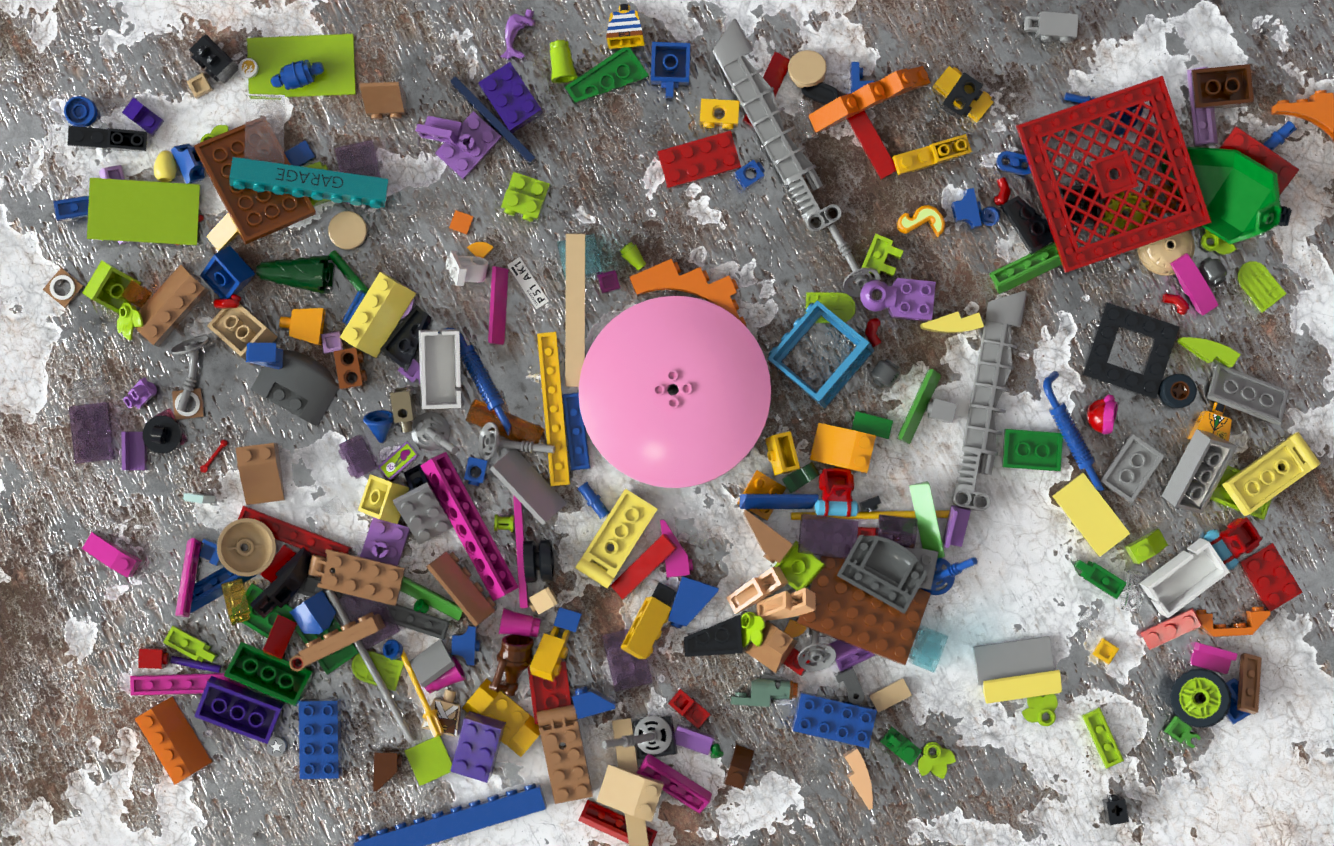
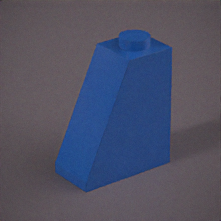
M682 576L668 621H671L670 625L681 628L682 625L687 626L717 594L719 588Z

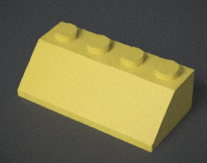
M379 272L340 338L355 348L377 358L381 352L380 349L390 338L417 293L386 273Z

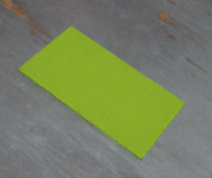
M354 34L247 38V57L253 59L259 67L257 75L253 78H248L249 99L356 95ZM309 60L311 66L312 63L316 62L323 64L324 72L317 76L315 75L314 82L303 86V88L286 90L284 84L281 87H273L271 83V78L280 74L281 68L292 62Z
M90 178L87 239L197 245L200 184Z

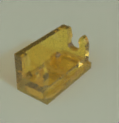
M238 579L221 584L232 626L249 620L250 609L243 580Z

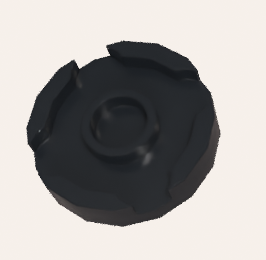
M156 416L145 424L143 440L151 451L167 454L180 445L182 429L175 419L169 416Z

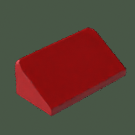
M287 544L283 545L274 556L271 564L260 575L272 583L278 578L275 573L297 552Z
M278 615L265 643L263 652L282 659L297 623Z

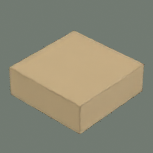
M204 73L186 81L196 99L213 91Z

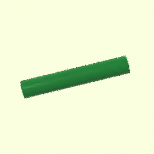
M332 251L328 255L332 258V262L357 291L362 290L367 293L369 289L337 251Z

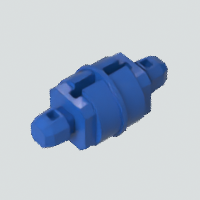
M309 60L292 62L282 67L280 74L271 78V83L273 87H281L284 84L286 90L303 88V86L314 82L315 75L322 74L324 67L321 62L312 63L311 66Z

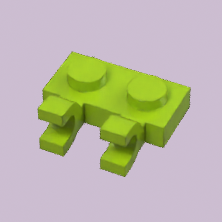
M875 234L861 268H873L878 271L879 275L880 272H883L893 277L896 268L884 264L888 254L901 259L903 250L893 247V240Z

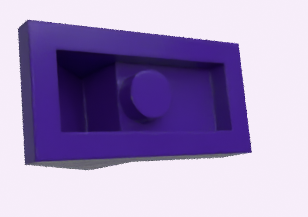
M134 97L122 111L124 115L152 136L164 122L163 119Z

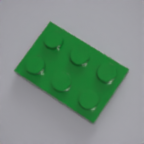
M1004 429L1002 467L1060 472L1063 436L1061 433Z
M251 583L231 615L232 617L267 639L278 615L296 623L290 614V611L294 608L288 604H285L282 608L277 606L265 618L259 615L250 606V603L264 589Z
M334 616L330 627L320 634H304L298 625L295 630L304 643L307 644L319 637L324 640L323 635L336 629L339 632L342 631L340 628L342 626ZM354 643L317 661L328 675L359 652Z

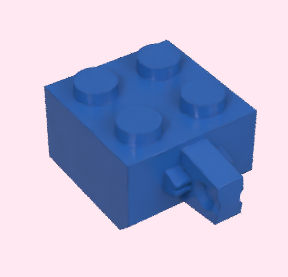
M652 42L651 84L661 85V88H666V98L673 99L674 88H678V85L689 86L690 43Z

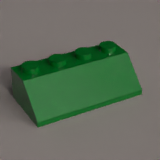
M241 642L224 676L296 706L303 698L312 680V671L305 668L300 671H294L291 669L288 661L264 653L258 648Z

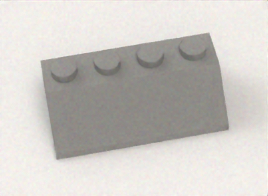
M1196 429L1162 497L1177 508L1202 514L1238 446L1210 432Z

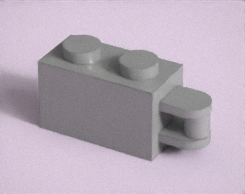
M1040 11L1037 17H1025L1024 31L1035 32V38H1040L1043 42H1051L1054 39L1060 40V43H1071L1077 37L1078 14ZM1032 22H1036V27H1032Z

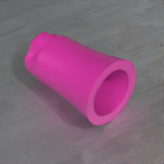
M503 608L498 634L537 637L541 619Z
M455 656L451 657L455 666L425 687L429 694L466 680L465 672Z

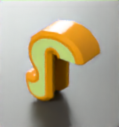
M926 205L918 208L912 218L909 217V213L901 215L897 221V229L901 233L907 234L922 224L929 222L938 238L944 232L945 220L937 208Z

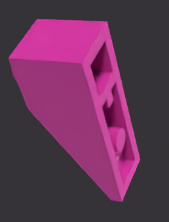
M660 520L662 534H666L677 547L665 560L667 577L690 575V570H693L692 559H688V555L665 520Z
M91 532L82 548L103 564L127 578L134 576L142 562L140 558L94 532Z

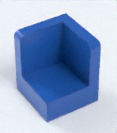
M208 538L203 539L202 543L204 545L199 556L209 560V563L213 565H220L221 562L217 554V542Z
M560 607L554 626L576 632L582 613Z

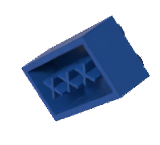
M800 691L792 730L869 748L877 710L868 706L854 705L850 702Z
M341 698L302 699L299 701L300 779H338L342 776Z

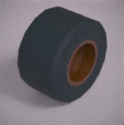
M1173 374L1166 377L1161 382L1159 388L1161 401L1171 408L1189 406L1197 395L1195 382L1185 374Z

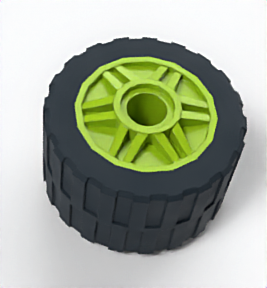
M1192 669L1177 678L1172 686L1170 694L1171 706L1180 720L1190 726L1205 728L1216 725L1229 712L1228 710L1231 706L1229 687L1213 671ZM1199 693H1204L1206 696V700L1202 704L1196 701V695Z

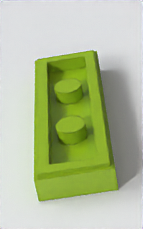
M1098 707L1083 714L1082 718L1105 768L1107 769L1123 762L1124 759L1101 709Z

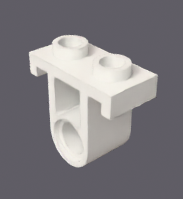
M458 251L450 252V257L446 260V269L449 270L456 286H464V282L479 283L485 281L488 261L486 259L474 256H459Z

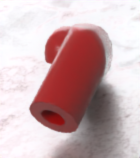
M1006 177L997 180L1000 189L998 196L994 197V203L997 206L1007 203L1011 194Z
M1163 294V303L1175 304L1180 315L1187 313L1189 304L1182 296Z
M233 294L231 299H215L213 305L215 308L220 309L237 308L240 305L241 297Z
M878 318L870 319L865 329V335L873 347L882 343L876 334L878 327L881 325Z

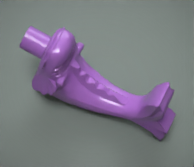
M527 9L525 16L513 14L509 17L505 28L507 50L500 56L501 58L508 60L513 57L518 59L526 58L522 52L515 50L512 44L520 29H523L525 26H535V20L532 19L534 11Z

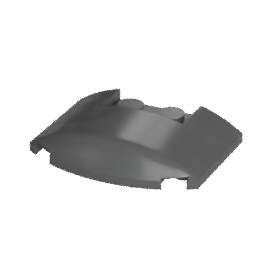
M283 350V367L281 369H274L263 366L251 390L318 427L340 387L338 383L336 384L330 371L318 361L299 352Z
M859 535L837 576L905 614L924 581L927 571L926 569L924 570L918 558L902 545L880 536Z

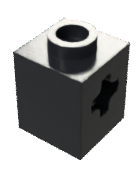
M1119 794L1107 796L1108 799L1102 800L1106 823L1116 825L1129 822L1126 801L1123 797H1119ZM1115 805L1119 807V809H1116V813L1112 811Z

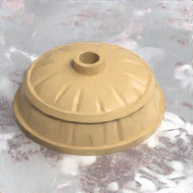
M1188 230L1139 247L1137 252L1140 261L1149 271L1158 275L1169 276L1175 274L1170 264L1185 253L1191 259L1193 258L1195 243L1191 232ZM1172 242L1173 248H1168L1167 243Z
M251 518L238 519L228 524L221 532L217 542V554L220 562L228 571L239 576H253L263 572L273 561L276 552L275 538L271 530L264 523ZM242 544L247 545L246 551L241 550Z

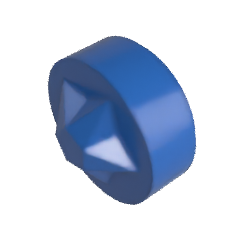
M988 206L982 210L980 219L983 224L993 226L1000 220V212L996 207Z
M394 639L388 640L383 646L384 656L391 660L398 659L403 652L402 644Z

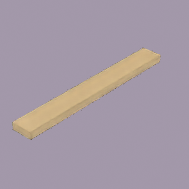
M566 233L565 386L579 387L581 370L585 360V233Z
M631 718L612 721L614 739L633 734ZM635 746L615 747L618 767L636 773L638 766ZM625 813L629 846H649L645 820Z

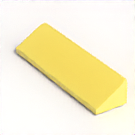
M1060 670L983 681V694L986 703L1062 692Z

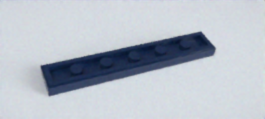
M456 76L450 80L452 86L530 165L537 161L530 151Z

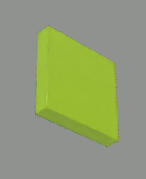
M795 541L781 562H777L774 567H780L788 584L798 591L807 588L826 565L799 542Z
M441 736L433 737L404 750L419 786L450 773L453 762Z

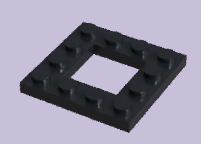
M1106 302L1082 375L1151 399H1156L1179 326ZM1118 328L1154 339L1142 374L1107 363Z

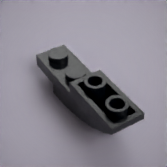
M69 126L67 145L98 150L146 151L147 132Z
M303 547L275 573L278 578L250 603V606L263 618L277 606L282 608L309 575L308 571L312 555Z

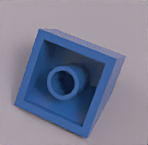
M231 246L214 254L200 274L220 299H231V295L239 293L255 275L252 269Z
M587 686L577 688L572 695L578 719L616 709L615 700L593 688L587 689Z

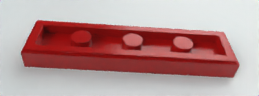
M862 111L846 119L879 178L882 180L896 172L895 164L866 112Z
M662 534L610 586L622 600L626 599L677 547L666 534Z

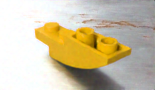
M964 134L898 154L892 158L897 174L901 175L961 157L972 151L967 135Z

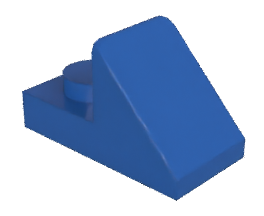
M851 62V93L868 83L875 82L860 81V79H863V67H859V62Z
M247 343L246 362L281 369L283 367V349L276 348V343Z

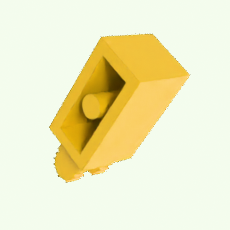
M557 626L553 627L550 635L543 634L530 665L532 675L550 681L554 680L555 675H559L561 661L567 657L569 650L566 643L570 636V630L565 629L561 639L557 638L559 633V627Z

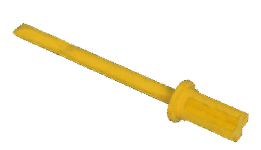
M403 649L401 654L402 661L426 711L423 719L427 720L434 737L444 734V730L437 717V710H431Z

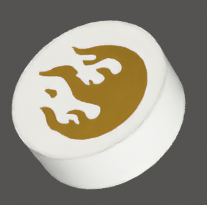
M245 58L240 61L238 70L245 78H253L257 75L259 67L253 59Z

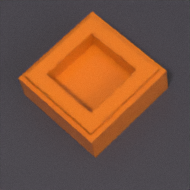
M455 210L449 228L468 235L474 217Z

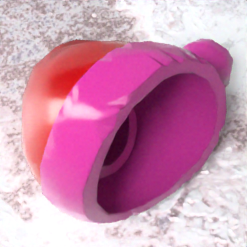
M1109 394L1104 399H1098L1091 403L1087 409L1086 419L1088 424L1099 433L1110 434L1113 431L1118 411V403L1115 401L1114 396Z

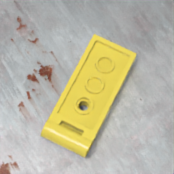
M1296 432L1222 485L1241 513L1246 516L1321 463L1301 434Z
M625 488L575 569L608 588L658 509ZM608 544L614 545L613 551L607 549Z

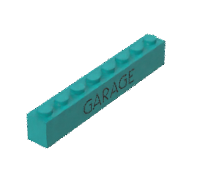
M237 157L232 159L229 177L230 186L236 189L249 188L257 192L271 191L277 195L285 193L292 194V196L298 198L306 196L314 200L328 199L335 203L349 202L355 206L363 204L369 205L372 208L385 207L388 189V179Z

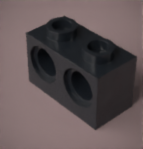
M964 72L940 107L958 120L962 116L966 117L972 109L969 106L973 100L977 102L983 92L980 89L983 84ZM970 85L973 88V93H966L964 86ZM960 101L963 106L962 109H956L953 106V102Z

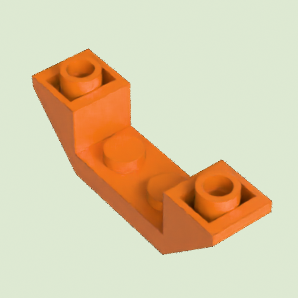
M1262 606L1252 607V610L1246 611L1247 626L1245 623H1234V627H1226V624H1214L1213 628V614L1206 612V609H1195L1202 622L1200 628L1213 637L1253 635L1271 615L1270 611L1264 610Z

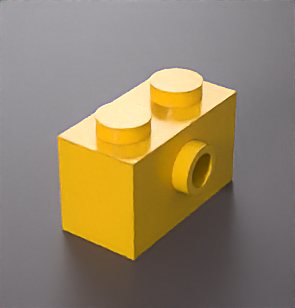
M791 431L775 434L765 439L768 449L767 457L772 464L774 476L800 469Z

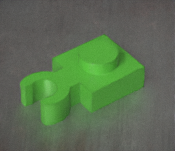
M1177 716L1172 719L1164 732L1178 742L1182 743L1185 741L1191 748L1195 747L1191 743L1193 737L1201 739L1195 732H1190L1192 727Z

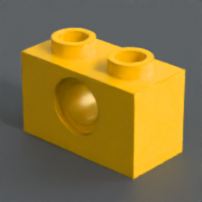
M701 98L700 125H703L704 128L722 126L723 129H734V127H738L739 101ZM717 110L724 112L725 116L722 119H717L714 116Z

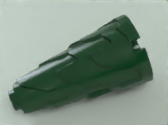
M327 255L265 261L257 265L256 275L261 280L275 282L276 284L288 285L320 294H328L331 290L327 289V286L333 285L334 265L333 263H328V260L332 258Z

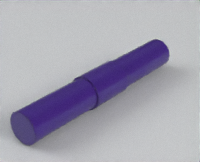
M172 656L170 661L173 664L217 673L221 671V665L201 662L199 660L195 661L194 659Z

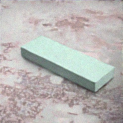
M184 493L183 500L206 504L214 503L216 496L201 493Z

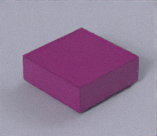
M616 270L597 275L602 294L621 289Z

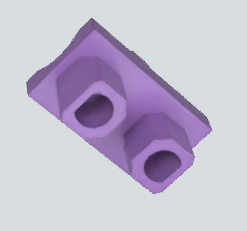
M144 377L128 392L123 401L129 409L135 405L140 409L156 395L157 388Z

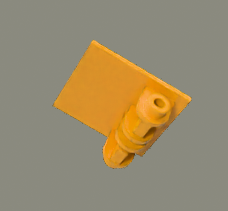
M756 470L753 473L752 479L747 484L748 486L744 489L743 494H783L786 487ZM774 509L748 510L768 521Z

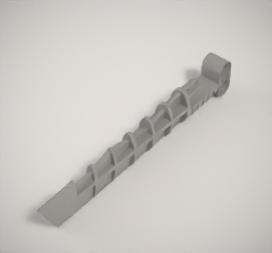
M734 18L712 52L785 186H789L788 192L791 191L793 193L791 197H795L797 201L795 204H799L800 208L798 210L803 212L802 217L806 227L812 232L819 231L840 219L841 209L839 206L831 204L820 210L802 177V175H805L813 191L822 187L823 184L815 171L816 165H813L802 153V150L806 148L805 145L798 148L787 135V133L796 128L793 126L784 130L779 112L785 108L781 107L778 109L773 92L774 88H771L759 74L764 69L756 70L744 57L752 52L753 49L739 23ZM830 208L835 209L837 212V216L834 219L829 218L827 215V211ZM812 218L819 219L820 226L818 228L811 226L810 221Z
M1027 291L988 302L962 446L964 455L960 457L963 461L959 463L962 467L961 470H958L960 473V477H957L959 483L955 485L952 497L955 506L983 511L991 504L987 494L974 492L980 455H983L980 473L992 475L995 456L998 457L996 435H1002V432L996 430L995 412L1006 413V410L996 408L1002 391H1010L1009 388L1004 386L1011 370L1014 368L1012 367L1011 348L1017 349V345L1011 344L1010 326L1021 327ZM959 493L966 495L967 500L964 504L959 503L957 500ZM978 497L985 499L986 504L982 508L976 504Z

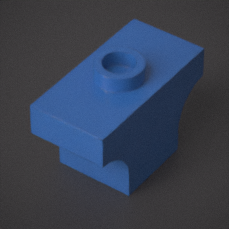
M190 144L174 146L171 149L186 184L202 181L205 178L204 166L194 147H191Z
M974 188L966 189L963 199L951 204L954 222H966L971 226V229L979 228L982 226L979 214L982 212L981 204L976 200Z
M469 625L466 633L452 635L451 655L462 656L466 661V665L476 664V651H480V640H477L478 626Z

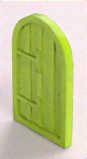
M1250 261L1239 268L1237 273L1238 283L1261 313L1287 294L1268 269L1261 263Z
M806 292L805 309L811 303H815L818 300L844 322L849 321L855 314V302L848 294L839 292ZM820 316V318L815 323L829 322L825 318Z
M367 651L387 688L396 691L404 665L403 661L398 659L391 660L382 654ZM358 653L352 661L351 668L353 674L357 679L377 686Z

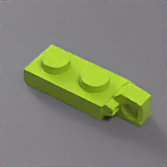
M174 625L163 642L195 661L203 662L206 659L212 663L215 662L218 656L209 650L211 646L207 645L206 642Z

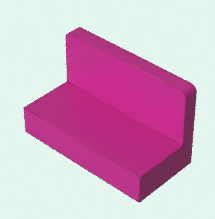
M1195 642L1190 664L1228 674L1231 660L1236 661L1237 653Z

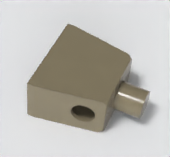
M413 386L394 388L390 392L394 423L400 422L401 432L412 431L411 421H414L416 418ZM401 409H405L407 414H403Z

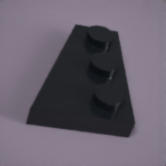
M1019 196L1001 206L1004 214L1031 255L1054 241L1048 221L1038 215L1035 209Z
M416 305L380 350L401 368L408 371L419 347V330H426L432 317Z
M740 615L684 637L685 657L742 654Z

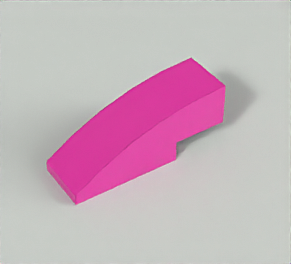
M1187 253L1170 263L1184 293L1189 296L1196 312L1203 316L1219 306L1204 277Z

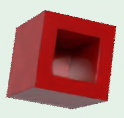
M139 648L138 668H166V664L169 663L167 648Z

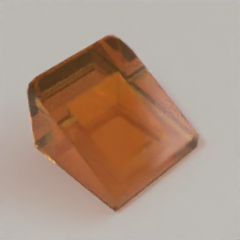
M132 280L122 296L129 302L142 308L152 292Z

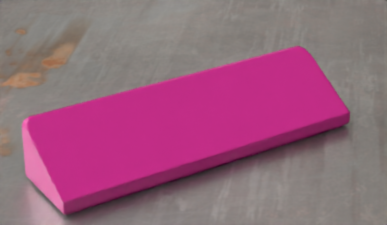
M496 266L492 267L488 342L495 345H504L508 269Z
M195 538L189 539L186 545L175 616L179 617L190 616L201 541Z
M651 754L645 757L636 772L637 774L664 782L662 788L664 792L699 814L711 801V792Z

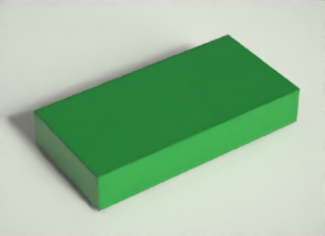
M856 411L851 430L889 439L893 420Z

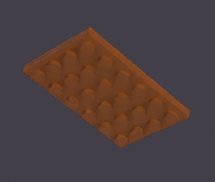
M265 116L194 145L200 161L245 245L316 215L310 199L306 196L298 198L292 196V194L284 193L283 195H277L271 191L257 192L249 188L236 189L230 186L229 177L233 157L291 165Z
M823 551L820 561L826 566L811 582L809 590L816 593V610L799 615L796 624L905 666L931 593L918 589L904 614L838 577L837 574L845 560Z

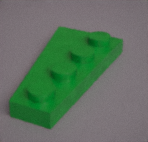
M627 47L620 49L566 85L565 89L575 104L649 78V75L631 48Z

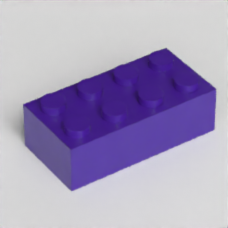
M211 676L207 681L194 717L268 744L284 703Z

